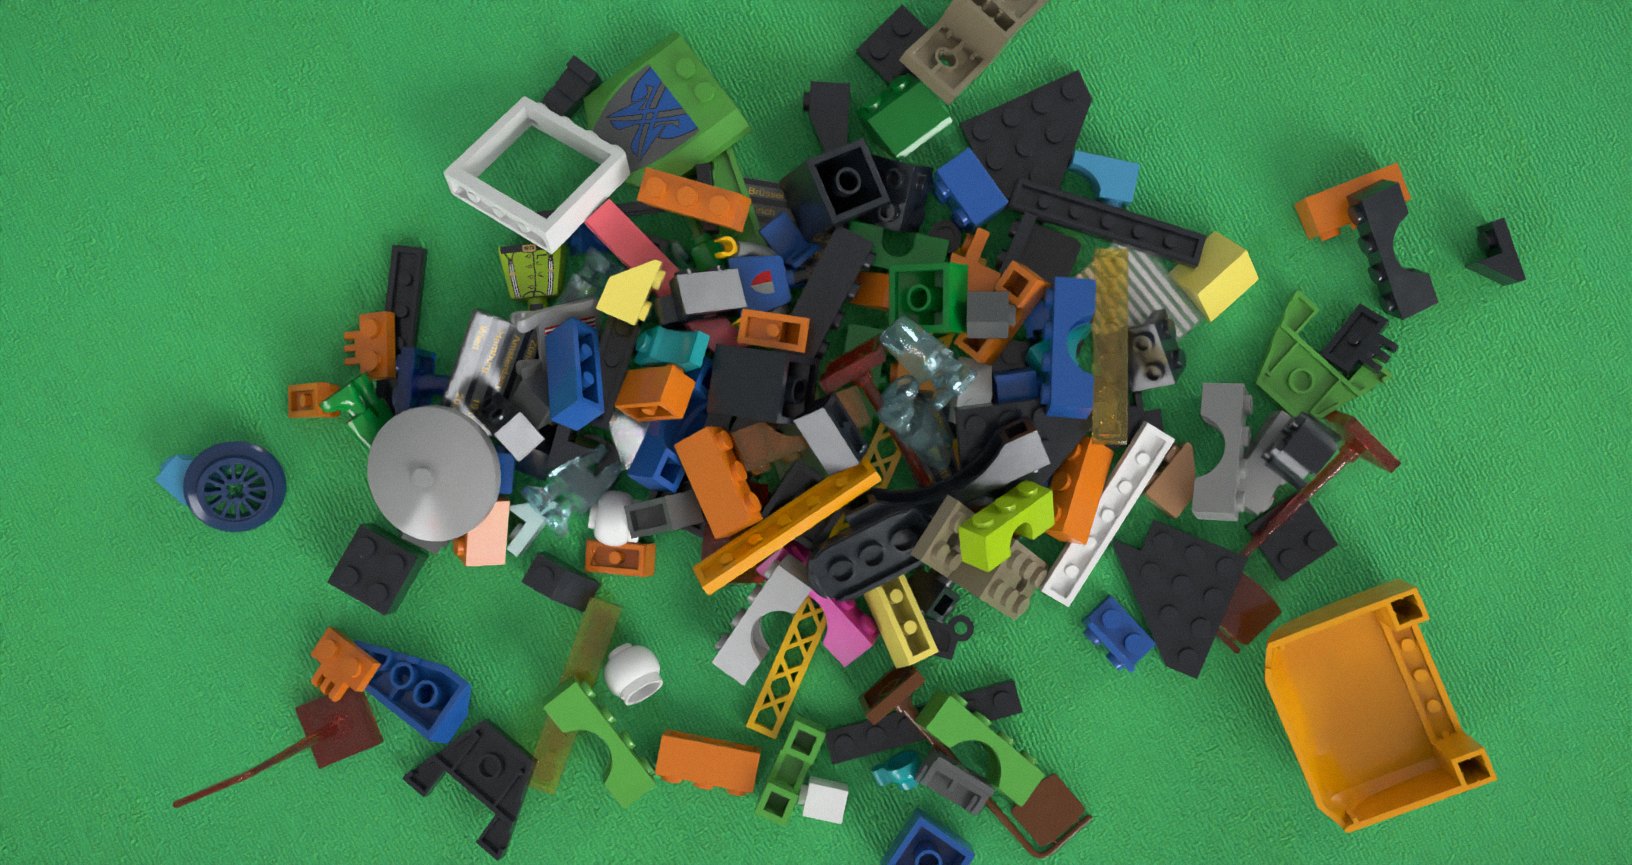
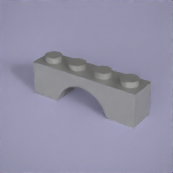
M1203 383L1200 415L1205 424L1217 429L1224 436L1225 451L1220 463L1211 472L1195 478L1192 512L1197 519L1238 521L1239 511L1244 512L1246 495L1245 491L1240 490L1241 479H1247L1248 459H1243L1244 446L1249 447L1251 430L1250 427L1246 426V414L1252 415L1253 395H1248L1243 383Z
M789 553L781 562L776 559L772 562L763 575L768 579L764 587L760 584L755 587L747 599L751 606L747 611L743 608L740 609L730 623L735 628L731 635L725 632L714 647L719 652L712 663L743 686L770 650L761 630L762 616L773 611H785L795 614L812 590L807 576L806 565Z

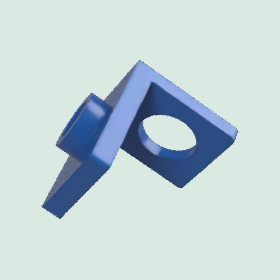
M784 211L758 231L768 246L777 255L782 256L785 267L796 269L820 249L818 244L804 241L802 234Z

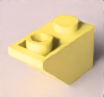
M653 260L609 277L596 309L632 325H637L639 319L645 322L653 304L647 301L653 288L659 290L666 275V271L661 270L664 263L659 260Z

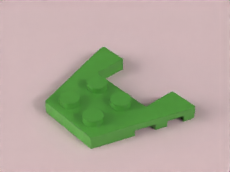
M1299 289L1293 291L1289 297L1252 384L1289 416L1296 417L1303 411L1304 413L1309 412L1317 419H1320L1340 408L1341 405L1365 394L1380 383L1388 381L1394 375L1373 358V361L1382 366V370L1378 374L1359 364L1346 379L1299 337L1298 333L1320 310Z

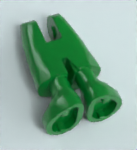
M367 372L352 379L342 386L340 390L318 404L324 412L345 411L351 417L344 424L345 428L368 453L380 429L394 417L384 397L379 399L374 392L372 379Z

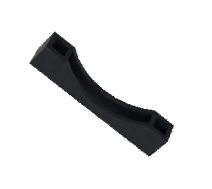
M1027 415L996 429L988 444L977 457L960 471L946 479L924 487L906 490L871 487L868 491L844 505L842 509L850 527L897 505H913L926 511L930 517H934L947 495L961 503H969L986 492L1003 488L1011 481L1024 475L1034 474L1042 467L1051 463L1037 429Z

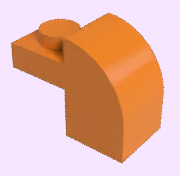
M979 227L974 235L968 233L962 244L960 252L964 253L965 256L963 257L952 252L948 262L968 265V292H994L993 287L999 280L1001 273L977 263L990 232Z

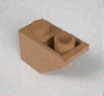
M1179 442L1177 445L1175 443L1172 444L1163 458L1164 461L1154 472L1141 493L1143 497L1160 511L1172 518H1177L1193 499L1196 474L1193 446L1188 442Z

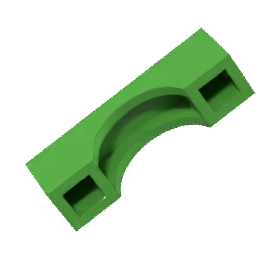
M573 675L542 699L543 708L563 733L574 730H586L597 734L607 743L610 749V757L602 774L603 782L625 810L656 785L653 776L655 767L645 755L640 758L633 748L637 745L628 732L624 730L620 733L613 723L617 720L606 705L600 708L593 697L597 694L588 681L584 679L580 682Z
M937 689L914 722L948 748H952L958 743L967 740L979 741L983 745L988 759L985 778L1007 799L1022 807L1045 776L1043 772L1035 767L1038 761L1024 750L1020 753L1012 747L1015 741L999 730L997 734L989 728L992 722L978 711H975L973 714L965 708L968 702L954 691H951L948 695Z

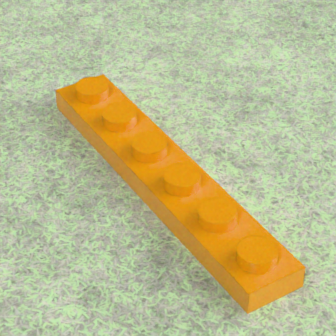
M864 455L860 464L828 476L693 566L692 569L704 591L709 596L724 587L727 583L882 481L875 468Z

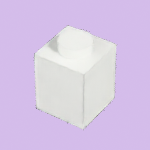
M809 776L808 785H801L797 804L803 805L802 816L842 824L848 796V784Z

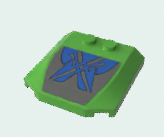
M673 31L583 98L588 130L596 133L600 139L611 145H618L624 150L630 170V176L625 182L636 189H640L646 167L689 178L696 172V164L709 163L752 131L737 106L676 31Z

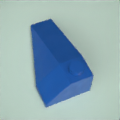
M355 640V644L381 664L364 690L429 741L449 744L468 715L471 684L448 666Z

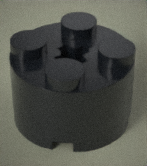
M1301 411L1296 417L1292 416L1280 432L1285 436L1276 443L1272 442L1260 458L1266 461L1264 464L1266 467L1297 490H1301L1308 484L1304 480L1307 474L1310 473L1316 476L1338 449L1339 445L1336 442L1341 441L1343 437L1311 413Z

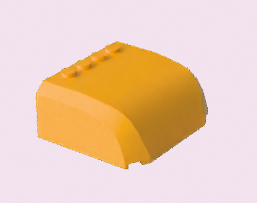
M1400 578L1295 618L1278 627L1270 635L1266 644L1264 682L1316 806L1343 828L1346 833L1498 780L1485 748L1463 732L1418 626L1419 623L1430 619L1416 586Z

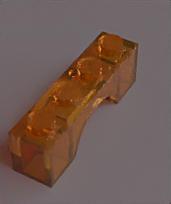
M855 385L837 392L836 395L860 433H864L862 426L870 424L871 420L858 386ZM765 421L729 434L733 442L732 451L737 461L743 465L746 472L751 471L752 476L772 469L770 462L782 458L784 464L803 457L801 450L810 447L803 435L786 436L773 430Z

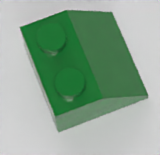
M909 73L895 78L886 90L879 95L869 97L863 103V107L856 111L858 118L873 143L897 161L906 157L952 123L950 116L925 85Z
M952 262L889 265V333H967L968 265Z

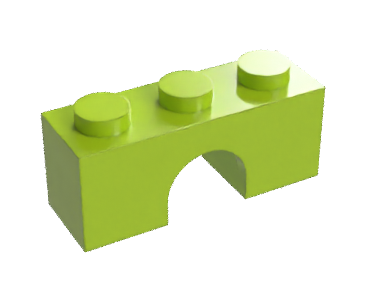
M1025 480L959 525L962 561L990 572L1011 557L1010 543L1013 533L1034 540L1055 525L1052 490L1035 482Z

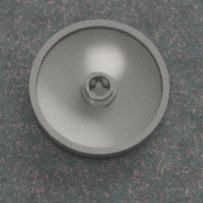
M425 405L399 413L380 429L372 443L368 456V482L378 508L396 528L417 539L446 541L458 538L472 531L487 518L494 508L499 495L501 469L499 458L491 439L472 418L450 407Z

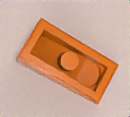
M586 539L584 571L639 577L653 576L656 544L627 541L626 544L621 546H609L599 542L597 539Z

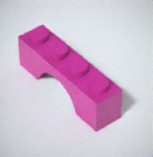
M793 539L781 549L766 557L755 570L767 582L768 579L763 575L775 559L781 562L789 553L807 566L810 551ZM813 589L808 596L821 606L827 618V633L823 644L845 668L873 646L880 631L877 629L875 621L857 607L854 599L848 601H836L835 598L829 597L826 599L819 596Z

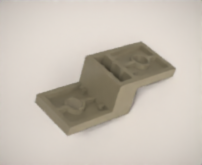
M953 0L941 19L908 48L899 61L949 105L1002 53L1015 34L1050 0ZM939 59L946 60L950 66L942 64Z
M947 495L912 550L911 555L1016 621L1018 616L1027 610L1030 603L1029 598L1036 587H1040L1044 583L1050 565L1013 537L1010 543L1011 557L990 572L963 562L958 526L971 518L975 513L958 500Z

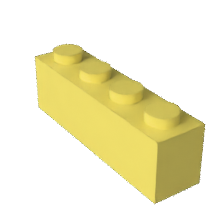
M904 574L863 594L896 669L910 666L939 652Z

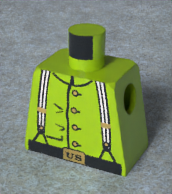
M536 244L498 247L511 299L516 302L528 301V311H536L548 308V299L562 298L567 252L566 245L562 244L553 254Z

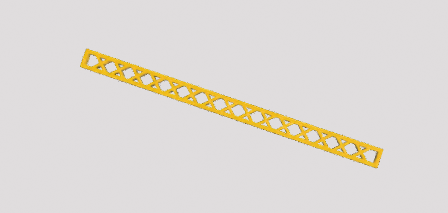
M957 247L955 253L964 257L965 254L960 252L961 248ZM979 257L977 263L985 266L987 260ZM919 333L918 335L923 340L925 336L927 337L928 343L926 344L939 357V371L955 333H947L946 336L934 340L932 334ZM943 342L939 351L937 348V344ZM894 388L887 406L896 403L899 395L901 399L907 398L906 393L895 392ZM883 413L865 456L870 462L874 454L876 461L871 464L873 467H879L883 477L881 484L874 487L887 489L902 451ZM887 424L889 432L882 434ZM891 436L896 450L893 455L881 459L877 449L878 442ZM890 461L887 470H885L883 464ZM844 513L831 530L828 539L837 535L839 530L850 527L848 522L843 523L845 519ZM810 596L806 597L794 614L746 722V727L775 740L827 624L825 613H823L821 620H819L817 614L823 612L821 606L815 608ZM808 603L810 610L804 612V609ZM813 616L817 626L815 633L801 638L797 627L799 621ZM795 633L797 640L790 642L793 634ZM810 642L809 647L806 651L804 644ZM800 646L804 657L802 663L788 668L784 658L785 652ZM780 664H782L783 670L777 672ZM797 672L793 681L791 674ZM786 676L790 690L788 693L775 698L771 684L774 680ZM768 693L770 700L764 702ZM784 702L780 710L778 704ZM773 706L777 716L773 728L755 721L759 711Z

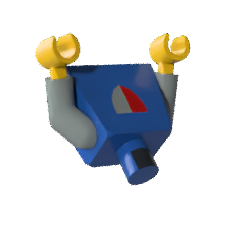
M729 236L715 239V243L720 242L725 247V252L715 253V257L721 259L732 256L728 258L730 269L738 268L747 305L745 309L787 315L788 306L792 305L790 290L805 287L808 282L805 266L785 270L782 256L777 255L773 249L754 242L737 241ZM742 311L740 312V318L731 323L730 327L740 326Z

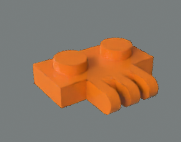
M383 311L359 314L360 331L344 332V340H355V344L344 345V353H355V357L344 358V365H360V374L367 372L372 380L396 378L395 313Z
M328 627L310 654L321 663L313 675L311 683L315 687L320 686L321 692L325 695L329 694V698L337 702L342 698L348 687L354 691L363 692L381 664L337 628Z

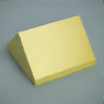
M1216 231L1206 238L1198 267L1194 269L1177 264L1166 274L1170 281L1209 323L1259 279L1247 250Z

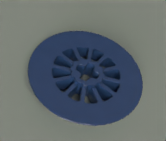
M228 441L205 449L191 462L184 477L183 492L189 509L201 522L220 531L243 532L265 524L278 512L286 495V478L277 459L267 450L248 442ZM236 463L244 464V467L241 473L236 474L235 471ZM229 464L231 475H228L221 466ZM250 467L256 470L250 476L245 477ZM213 471H216L221 476L222 480L213 477L210 474ZM259 477H262L264 480L261 483H252ZM208 482L218 487L205 488L204 486ZM230 483L235 486L241 483L243 493L234 492L232 495L229 494L228 484ZM266 490L264 496L252 491ZM210 495H219L212 501H208L206 497ZM248 498L260 503L254 507ZM226 500L222 510L215 508V506ZM240 502L248 508V512H240ZM232 503L235 504L236 514L226 513Z

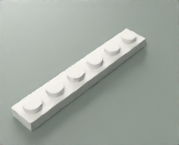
M1144 421L1105 482L1087 545L1066 543L1047 573L1044 583L1039 587L1043 593L1067 607L1070 606L1175 441L1174 438L1148 422Z

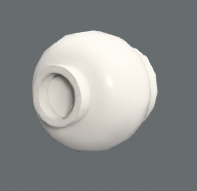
M622 491L603 493L598 503L591 502L588 528L594 529L595 538L605 545L621 546L626 544L627 541L637 543L638 537L631 539L624 506L643 502V500H635L630 494Z
M626 643L617 647L609 654V661L604 668V680L609 690L614 695L621 697L626 705H633L643 701L662 686L663 680L659 675V661L655 654L645 646H632L631 643Z

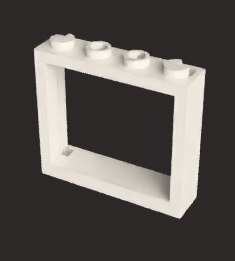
M525 96L443 172L450 191L454 196L551 254L630 176L627 155L621 147L609 144L600 139L593 131L584 130L575 125L568 117H561L550 111L543 103H536ZM531 125L601 164L547 219L477 178Z

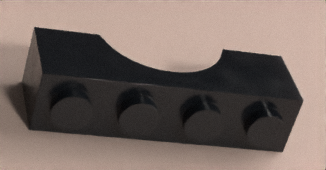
M1381 179L1346 196L1350 206L1347 209L1348 216L1358 229L1360 235L1358 245L1368 258L1370 264L1368 273L1371 280L1378 287L1380 293L1378 302L1381 309L1386 314L1404 320L1439 303L1429 273L1415 268H1403L1398 263L1394 254L1393 240L1395 232L1401 221L1409 214L1400 184Z

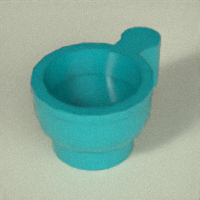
M906 750L892 756L886 763L875 765L871 771L878 786L894 782L898 784L900 790H909L920 784L914 780V776L922 762L917 751Z

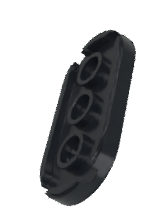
M897 505L821 542L811 552L806 566L808 580L812 589L823 598L827 599L829 597L835 598L836 601H848L919 567L923 562L912 556L911 552L932 518L919 507Z

